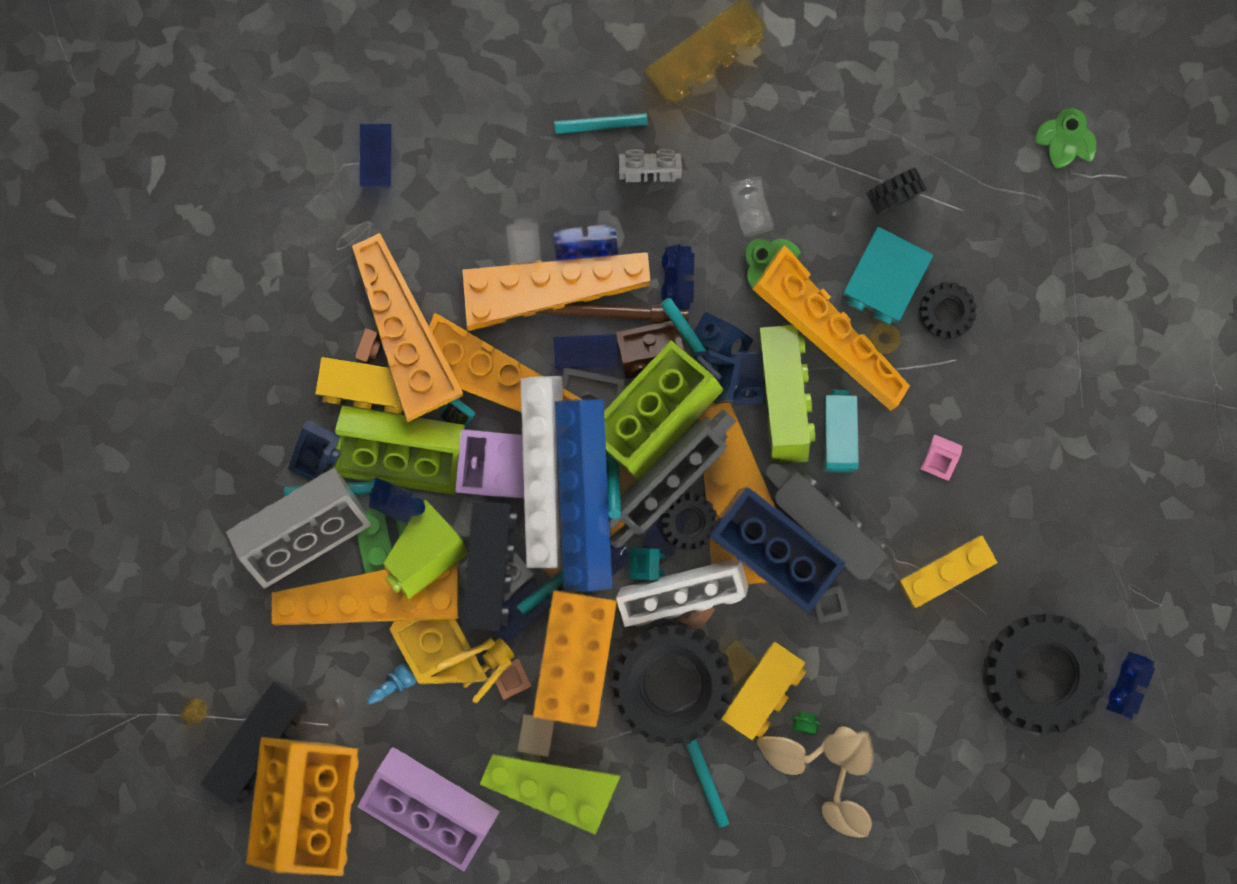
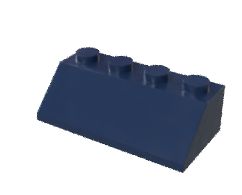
M748 486L737 491L720 514L709 536L808 614H810L846 564Z

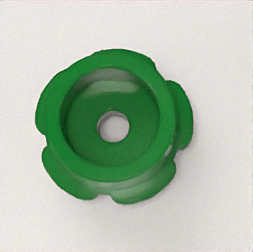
M799 712L798 717H791V720H793L792 730L801 733L816 735L818 726L822 724L816 721L817 715Z

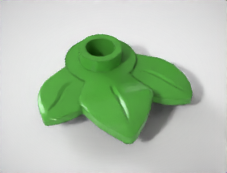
M1064 109L1059 113L1057 119L1045 121L1036 133V143L1049 145L1050 159L1055 168L1068 165L1076 155L1086 161H1091L1095 155L1096 138L1087 129L1086 116L1079 109ZM1071 118L1077 120V126L1074 129L1066 127V122Z
M782 238L771 242L765 239H754L749 242L745 248L744 257L749 265L747 281L751 288L754 287L780 248L785 245L796 258L801 254L800 249L794 243ZM760 248L765 252V257L762 260H759L756 256Z

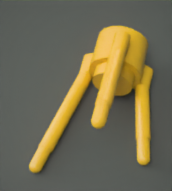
M490 637L484 643L437 664L436 669L441 670L485 650L486 653L482 655L485 664L481 667L484 672L490 668L496 670L472 699L474 703H477L502 672L512 665L511 660L515 658L512 650L501 638L494 641ZM465 682L462 685L464 688H467L473 682Z

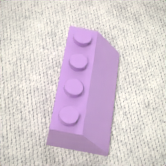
M394 747L391 748L357 806L462 871H465L500 813V811L488 803L483 802L463 790L460 786L453 784Z

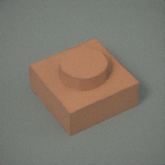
M365 328L355 355L358 361L369 364L371 358H377L382 342L378 340L379 334Z
M519 658L511 661L512 665L505 669L495 681L503 700L532 687Z

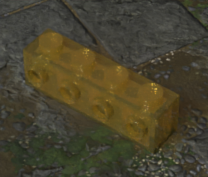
M739 0L646 68L644 76L666 105L672 100L676 104L690 94L688 89L698 82L699 85H703L715 75L713 70L723 64L727 67L740 57L737 52L745 46L751 49L765 38L763 33L766 31L767 26L747 0Z

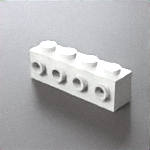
M736 558L660 577L659 580H648L621 587L616 600L625 627L632 625L644 626L656 619L664 617L665 619H672L682 615L684 612L692 610L697 612L704 611L713 607V605L724 602L725 604L736 603L746 597L749 586L742 562Z

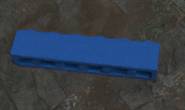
M604 400L555 401L564 591L611 589L612 575Z

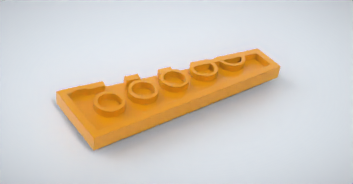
M376 234L353 245L352 250L406 421L409 422L462 397L463 391L381 234Z
M784 245L777 251L752 289L892 411L899 405L910 385L888 360L876 350L875 346L865 335H859L853 329L849 316L844 311L842 313L838 312L829 301L831 296L824 288L819 290L808 278L811 275L810 272Z
M648 252L462 270L468 331L506 322V319L521 315L524 317L535 315V312L549 308L554 310L563 308L565 304L581 300L587 302L599 299L602 296H611L651 286Z
M434 313L429 328L461 389L522 413L521 378L542 375L444 317ZM563 388V401L583 400Z
M459 562L410 599L401 590L396 593L385 579L389 575L386 569L273 592L272 624L277 626L459 619Z

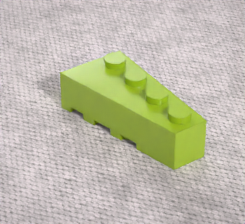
M793 325L760 328L759 343L760 351H762L763 380H765V407L769 412L767 414L768 438L772 439L771 464L808 462L810 442H815L814 423H808L807 412H812L811 394H805L804 383L809 382L807 364H801L800 353H805L804 334L798 335V329Z
M493 754L480 785L596 835L620 779V774Z

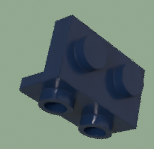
M307 420L301 430L288 469L311 481L320 474L329 471L330 467L333 468L341 454V451L337 449L341 436Z

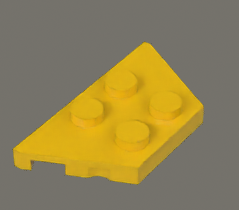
M456 619L394 621L389 628L420 685L484 682L488 680L475 655L441 670L436 669L437 664L471 649Z

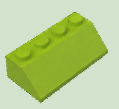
M671 340L604 411L606 452L639 481L724 391L711 373Z
M342 405L335 429V434L341 436L337 447L341 454L333 468L344 478L368 482L377 481V483L455 495L461 430L465 429V425L419 417L407 422L404 415Z

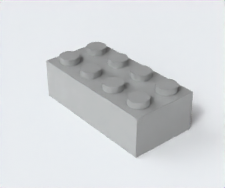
M332 468L304 486L295 489L279 501L265 507L247 520L238 523L235 527L226 531L238 559L265 589L371 526V523L357 496L337 470Z

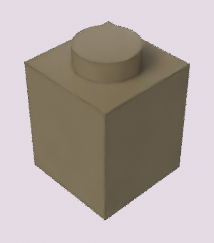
M523 714L517 752H523L524 759L542 761V756L549 757L555 720L536 718L531 714Z

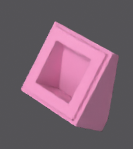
M934 435L920 469L949 481L961 456L962 446Z

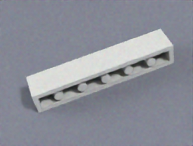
M532 376L521 378L527 568H558L563 566L555 401H563L562 376Z

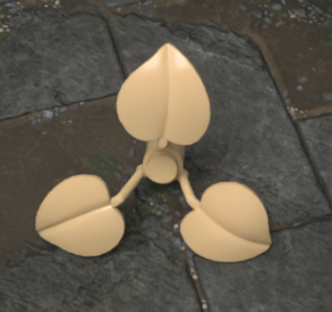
M838 727L834 734L827 736L822 745L808 756H805L804 748L793 740L782 737H761L757 739V745L765 759L775 769L785 774L797 775L803 773L806 767L805 763H810L822 752H825L831 762L841 765L834 802H825L823 804V817L833 829L844 835L858 838L868 837L872 827V821L868 812L854 802H841L840 799L846 771L854 775H863L871 768L872 748L867 732L857 734L848 727Z

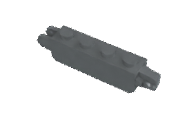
M725 410L718 413L712 420L709 417L703 421L697 419L651 469L620 497L621 516L617 519L609 517V531L621 520L626 523L611 539V544L615 548L622 546L634 533L637 535L644 533L725 451L727 445L724 442L728 438L725 433L736 422Z
M773 463L766 467L765 477L778 490L774 495V504L795 524L846 563L843 568L856 580L871 579L887 591L899 581L901 576L887 560L889 556L884 552L887 546L876 536L873 535L869 538L861 531L864 525L852 514L846 517L838 510L841 504L829 493L823 496L815 488L818 483L807 472L801 475L796 471L791 475L784 467L781 468V465H778V463Z

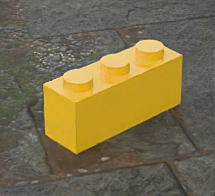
M321 357L315 394L323 397V403L340 405L341 400L352 401L353 407L371 410L372 405L384 407L383 412L402 415L403 409L390 368Z
M983 535L902 578L897 583L911 608L916 609L998 562Z
M773 641L721 719L751 740L755 736L761 738L771 724L767 719L772 711L779 712L789 697L785 695V692L792 684L796 687L805 675L806 671L802 669L805 662Z

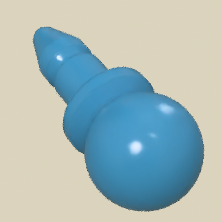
M408 663L398 665L394 669L393 674L389 673L386 676L387 681L379 686L378 689L373 690L366 702L368 704L379 702L394 691L400 693L403 688L413 686L417 680Z

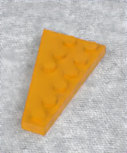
M730 402L712 403L698 418L701 421L707 417L712 420L718 413L725 410L736 421L725 433L728 436L724 442L727 445L725 451L703 473L705 500L710 501L713 505V510H716V521L737 491L747 486L775 507ZM709 539L711 565L736 559L714 540ZM742 563L748 584L768 583Z

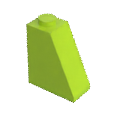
M426 499L420 503L383 563L389 574L385 578L387 583L396 593L401 590L408 599L468 555L461 537Z

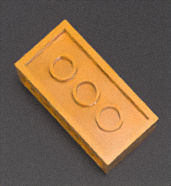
M558 591L553 592L533 717L592 727L597 726L617 601Z
M261 737L246 864L275 872L343 876V869L347 862V836L351 830V804L355 797L353 786L355 772L358 768V749L329 743Z

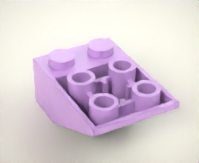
M469 429L461 430L455 492L525 498L523 435Z

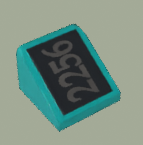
M455 399L443 406L440 417L446 422L463 424L465 429H467L476 418V413L460 400Z

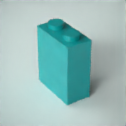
M877 227L842 294L843 297L847 298L845 303L859 311H862L865 307L875 313L873 317L886 325H890L891 322L897 324L926 271L933 254Z

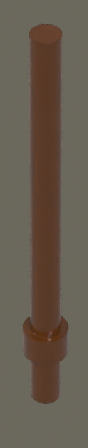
M569 303L565 304L563 308L555 310L549 308L535 312L536 314L651 320V323L671 321L661 305L653 304L651 308ZM679 309L688 322L689 310Z

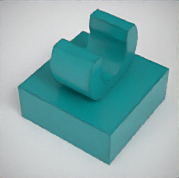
M630 548L629 579L659 580V576H663L665 573L664 570H659V559L665 558V554L660 552V549Z

